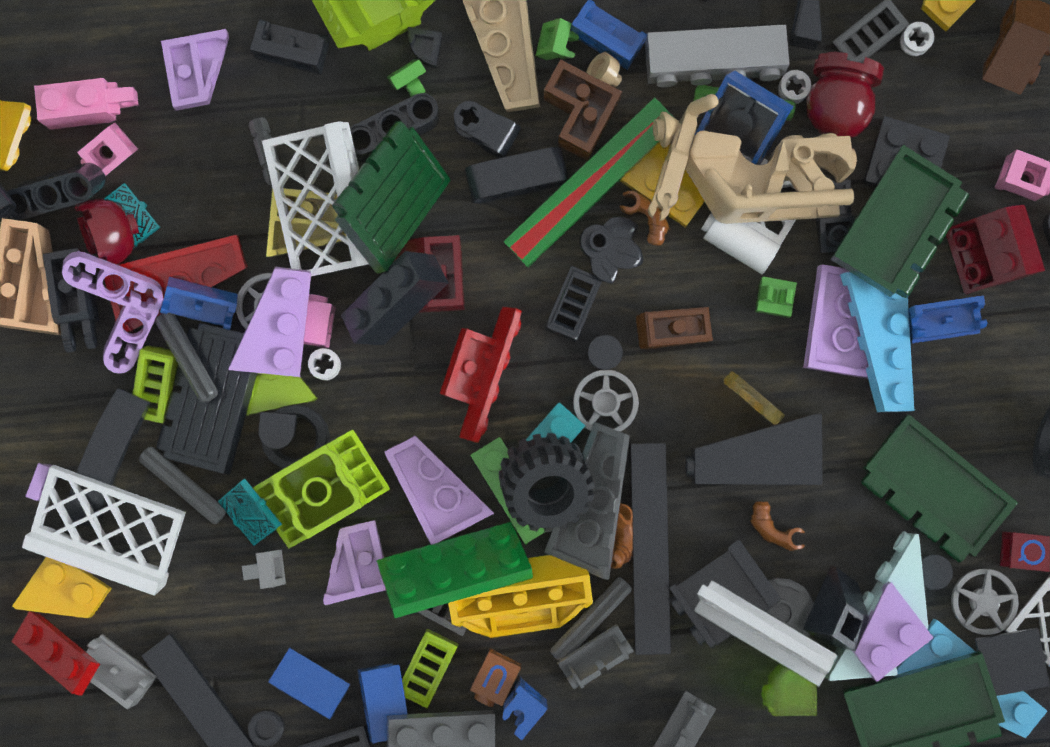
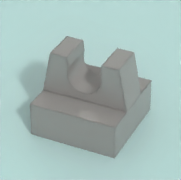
M282 549L256 553V564L242 566L243 579L259 578L260 589L286 584Z

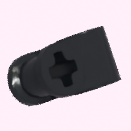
M465 101L459 104L454 112V127L457 133L498 158L507 156L521 130L520 126L512 120L496 114L473 101ZM470 114L475 115V122L477 124L471 122L468 126L463 125L462 116L468 118Z

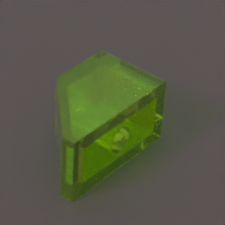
M779 664L768 675V685H763V705L768 706V711L774 716H817L816 685Z

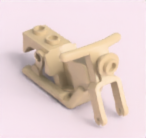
M709 94L691 102L680 119V123L667 112H661L659 119L654 120L653 135L655 141H660L662 147H667L669 144L670 147L661 169L652 202L648 207V213L651 218L654 216L656 208H661L662 210L659 221L664 220L668 216L670 208L678 200V191L685 170L698 188L714 218L724 224L832 218L840 215L839 205H851L853 203V190H834V183L831 179L825 177L820 168H823L835 177L837 183H842L854 171L857 157L855 150L852 148L850 136H837L833 133L823 134L816 138H803L800 135L788 136L782 139L778 146L775 147L767 164L756 165L749 162L740 152L741 140L739 137L708 131L696 133L699 114L711 110L718 105V98L714 94ZM790 181L797 192L780 193L783 182Z

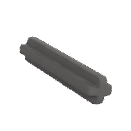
M162 313L156 317L155 323L198 400L207 403L217 397L218 391L175 314Z
M148 447L139 457L140 463L212 524H217L222 520L226 511L213 497L167 458H163V455L154 447Z
M616 578L550 650L551 654L559 661L577 650L631 592V586L622 578Z

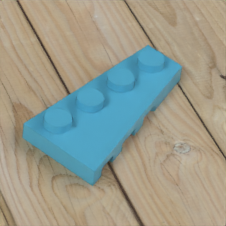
M851 272L840 274L843 286H848L852 302L848 303L851 317L856 316L861 335L857 337L860 350H864L869 364L866 368V373L877 412L914 411L908 298L901 297L896 293L889 297Z
M933 619L927 629L933 636V639L897 666V674L976 651L938 620ZM1024 691L997 696L1005 722L1000 723L999 726L1024 738L1030 734L1047 712L1045 708Z

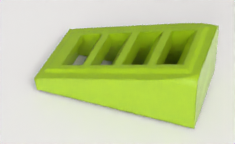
M151 345L139 350L133 394L150 402L158 403V409L148 408L144 419L163 424L166 419L164 416L170 394L174 386L178 362L171 350ZM152 360L164 362L165 365L159 366L151 363ZM149 373L163 376L162 381L148 378ZM145 387L160 390V395L144 392Z
M429 629L426 630L402 679L405 698L428 708L459 645L458 643ZM427 644L446 652L445 657L442 658L426 650ZM423 656L439 664L438 671L419 662L421 657ZM415 669L434 677L433 682L430 683L414 675ZM409 681L428 689L426 696L408 688Z

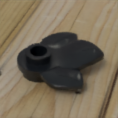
M613 217L606 221L603 226L595 224L582 231L579 239L580 248L590 258L591 271L598 279L612 284L616 279L618 268L632 269L643 264L641 249L636 242L631 240L638 228V224L633 220L624 217ZM595 235L602 239L601 247L594 245L593 237Z

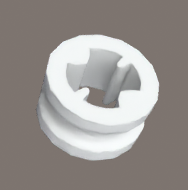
M924 22L911 23L900 37L901 49L910 56L923 55L934 42L933 30ZM914 32H917L918 37H924V41L919 46H917L915 41L909 40Z
M799 70L787 72L778 85V94L781 99L794 101L795 104L802 102L811 89V81L808 75ZM789 80H793L795 84H802L803 87L799 90V95H796L793 90L788 91L786 89L790 84Z
M321 348L315 350L310 355L308 368L314 377L321 380H330L338 375L341 369V361L339 356L332 350ZM324 355L331 356L329 361L334 362L333 368L326 369L325 374H320L318 371L321 368L316 367V361L323 360Z

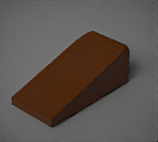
M709 307L644 312L636 316L640 349L713 341Z

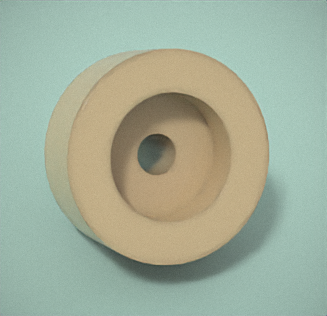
M606 52L597 55L588 66L586 72L613 87H617L622 80V76L618 74L620 69L619 61Z

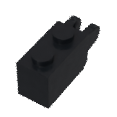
M78 248L43 254L51 314L54 323L60 325L62 342L67 353L76 351L77 343L74 326L82 325L84 342L87 348L92 349L98 346L95 323L99 322L96 295L71 286L65 281L62 274L63 261L66 256L72 252H84ZM79 262L76 267L70 265L73 268L74 276H79L81 272L92 275V273L85 270L84 263Z

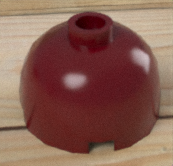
M94 199L76 204L75 211L83 212V216L77 218L88 253L90 255L97 254L98 258L116 265L122 263L133 250V235L139 233L133 214L126 215L120 205L107 199Z

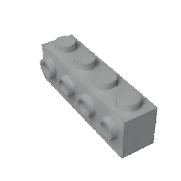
M786 25L647 33L645 42L648 84L656 83L658 87H672L677 82L691 81L692 85H706L711 83L712 80L724 79L726 75L733 71H737L747 78L759 77L761 81H774L779 79L780 76H784L790 65Z

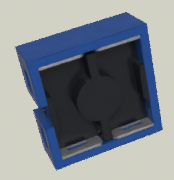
M733 71L725 76L716 93L718 105L706 112L696 133L708 131L737 136L741 140L739 150L749 162L761 165L794 106L737 71Z

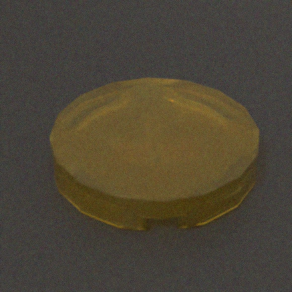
M732 370L723 379V382L773 425H777L785 416Z

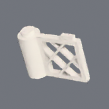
M764 158L761 165L767 164L768 160ZM790 181L783 182L782 188H794ZM711 213L701 230L706 232L704 240L758 273L763 274L778 252L795 220H782L783 228L777 235L767 229L764 222L724 224L718 222Z

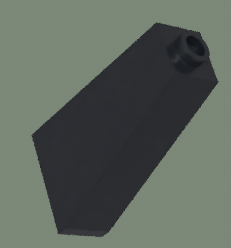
M822 414L806 416L692 449L691 456H686L685 459L686 477H691V484L822 485Z

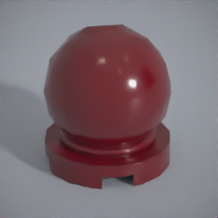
M843 52L819 54L818 59L814 63L813 74L820 79L812 85L808 94L807 117L821 135L833 133L837 136H850L852 138L860 134L870 124L875 114V94L872 88L881 85L884 67L879 62L867 57L864 59V64L847 60L848 53Z

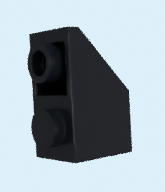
M830 566L803 630L826 645L856 651L869 621L858 582L837 567Z

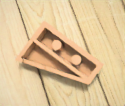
M4 218L1 220L0 327L61 336L60 325L54 323L51 314L43 254L52 252L50 233L48 229L37 223Z

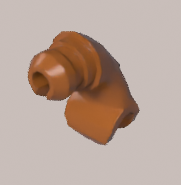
M636 191L624 192L623 196L633 198L635 205L633 207L620 206L621 211L627 215H632L636 212L646 215L648 217V230H650L647 237L648 243L661 246L665 241V234L670 230L666 218L659 221L661 209L656 208V212L651 218L648 213L650 200Z
M754 503L752 520L750 522L765 540L790 551L805 547V545L796 546L791 540L795 532L805 533V531L801 528H790L785 532L777 530L773 525V520H771L769 503Z
M621 503L611 568L615 569L622 567L624 563L630 561L633 550V511L628 505Z

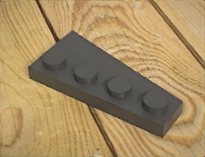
M594 422L583 451L594 481L595 488L592 489L594 492L593 501L588 502L590 508L586 513H579L580 519L576 523L570 521L566 523L567 528L560 530L559 526L553 528L544 553L586 569L589 573L602 579L609 580L630 435Z

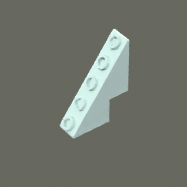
M903 531L894 543L893 549L896 552L890 562L885 561L875 575V579L878 582L871 593L869 591L865 592L862 598L869 617L871 610L874 611L883 592L881 591L883 585L888 581L892 582L928 629L919 534ZM839 647L833 652L837 657L829 673L824 677L829 681L871 678L870 674L851 650ZM897 667L885 676L897 675Z

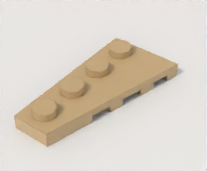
M463 0L505 110L513 112L541 107L527 0Z

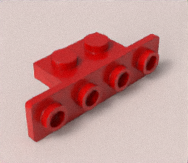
M502 307L492 338L469 329L461 328L440 394L469 404L459 435L462 439L478 443L480 437L487 430V416L491 404L495 402L499 394L498 383L502 371L505 370L510 360L509 350L512 340L516 337L521 327L520 316L522 311L517 308Z

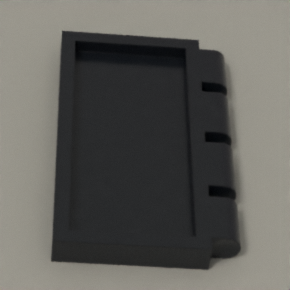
M201 323L198 330L188 328L187 337L214 383L218 395L207 403L200 402L178 364L173 385L181 386L182 390L181 393L171 391L164 416L166 419L173 420L172 427L162 425L156 445L157 449L165 451L163 458L230 475L257 373L228 370L244 333Z

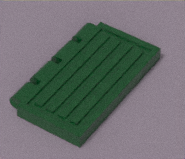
M397 121L332 204L333 209L338 214L335 221L376 274L386 272L451 179L413 127L407 128L404 123Z
M902 145L831 260L889 297L896 293L901 297L908 298L920 278L917 272H924L937 250L934 244H941L954 222L952 217L958 216L969 198V194L959 188L962 181L905 145Z
M909 414L902 418L863 467L868 473L862 479L861 484L880 499L890 490L892 493L885 503L907 521L917 512L919 516L912 525L934 543L943 534L947 537L941 543L940 548L958 563H961L968 554L976 557L1018 504L1010 495Z
M981 651L843 690L861 747H933L932 742L939 741L940 747H964L970 745L967 733L971 731L974 732L977 743L1002 736L999 724L1005 722Z

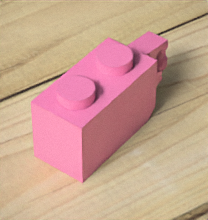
M104 78L34 86L37 120L50 130L111 123L116 120V115L120 114V108L139 105L138 94L133 87L118 88L116 82H107Z

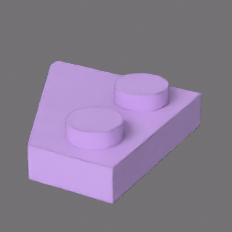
M226 29L161 41L172 106L176 111L210 104L229 41V33Z
M375 520L339 530L329 582L323 599L324 605L385 590L376 561L384 558Z
M889 581L883 585L881 589L883 592L874 611L871 610L869 614V621L856 651H852L875 681L880 680L933 639V636L892 582Z

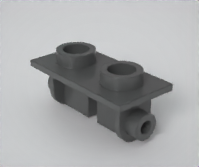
M616 624L557 663L566 675L572 688L576 689L580 686L583 689L584 685L601 675L600 670L606 667L609 670L623 660L630 659L628 655L634 651Z
M685 690L653 747H695L716 708Z

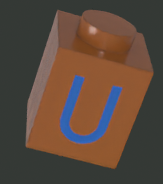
M490 648L470 691L476 693L474 699L489 707H493L495 703L503 706L521 669V663Z

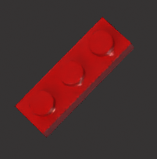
M28 612L11 641L72 694L82 696L100 666V663L41 614L36 612Z

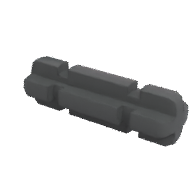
M261 117L251 120L249 128L251 135L255 137L253 142L260 165L264 168L262 172L265 182L268 185H272L262 144L263 140L271 139L272 137L268 134L271 132L268 121ZM274 146V150H275V154H276V159H277V161L280 163L279 158H278V155H277L276 148H275V146ZM279 170L280 176L282 177L283 172Z

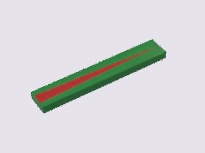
M656 98L650 101L504 241L527 267L533 264L660 143V141H655L654 120L659 119L661 112H667L672 117L673 115Z

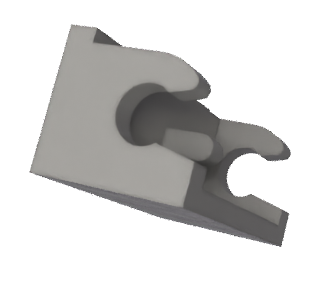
M102 634L99 638L93 639L87 645L89 648L86 653L100 663V666L90 682L127 710L137 705L157 678L156 675Z

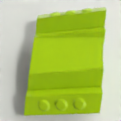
M312 0L338 48L363 44L367 46L369 51L408 31V27L414 28L420 25L422 13L435 1Z
M354 430L320 447L253 487L255 492L266 501L268 508L281 522L282 525L276 531L288 548L295 546L305 539H309L390 490Z

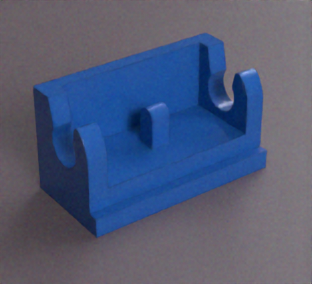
M588 0L571 24V31L578 34V40L599 53L606 52L610 54L626 70L631 66L647 38V34L642 31L640 33L597 7L592 0Z
M169 277L160 313H171L223 326V329L230 330L232 317L237 307L238 294Z
M984 295L915 305L908 308L911 344L980 334V330L987 326V320H982L980 310L985 306Z
M291 648L288 649L269 680L272 686L329 720L332 718L350 686L349 683Z
M393 663L357 669L368 736L372 743L387 741V715L408 714L399 664L393 665Z
M519 677L515 682V689L504 702L503 720L508 719L514 711V715L518 716L515 721L517 728L514 734L523 740L548 709L547 699Z

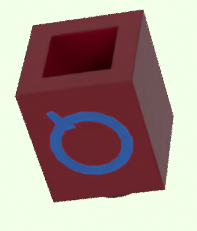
M1002 531L1000 566L1050 572V536Z

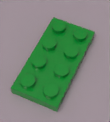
M512 522L376 560L394 618L533 578L532 567Z

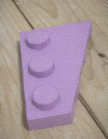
M819 265L817 267L803 368L868 379L866 368L869 364L864 350H860L857 337L861 335L856 316L851 317L848 303L852 302L848 286H843L840 274L849 271L845 268Z
M282 267L274 268L228 370L300 377L311 271Z
M416 436L384 452L431 544L438 543L494 514Z

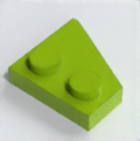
M257 373L246 416L269 410H277L288 405L313 402L317 397L301 377Z

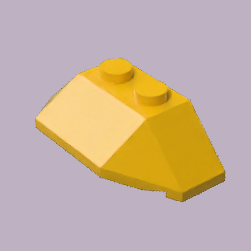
M551 555L528 558L533 572L532 579L448 603L452 625L463 626L472 632L490 638L560 628L574 618L583 608L593 604L589 571Z

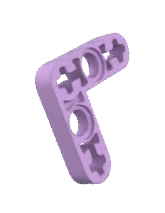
M72 252L63 261L62 274L65 281L73 287L123 305L105 344L103 361L108 370L114 373H125L134 366L139 350L142 349L163 302L162 287L154 279L85 252ZM79 262L84 263L85 270L94 275L96 268L101 269L97 275V283H91L92 275L81 272L79 276H74L73 268L70 265L76 267ZM115 274L120 276L124 283L120 289L112 291L104 287V278ZM130 281L135 282L134 290L145 293L147 289H152L155 299L148 298L146 302H142L141 295L132 290L130 291V297L125 296L129 291ZM129 318H137L143 323V328L138 333L132 334L124 330L123 323ZM122 340L127 342L125 347L126 358H121L119 362L113 360L112 353L117 354L119 352Z

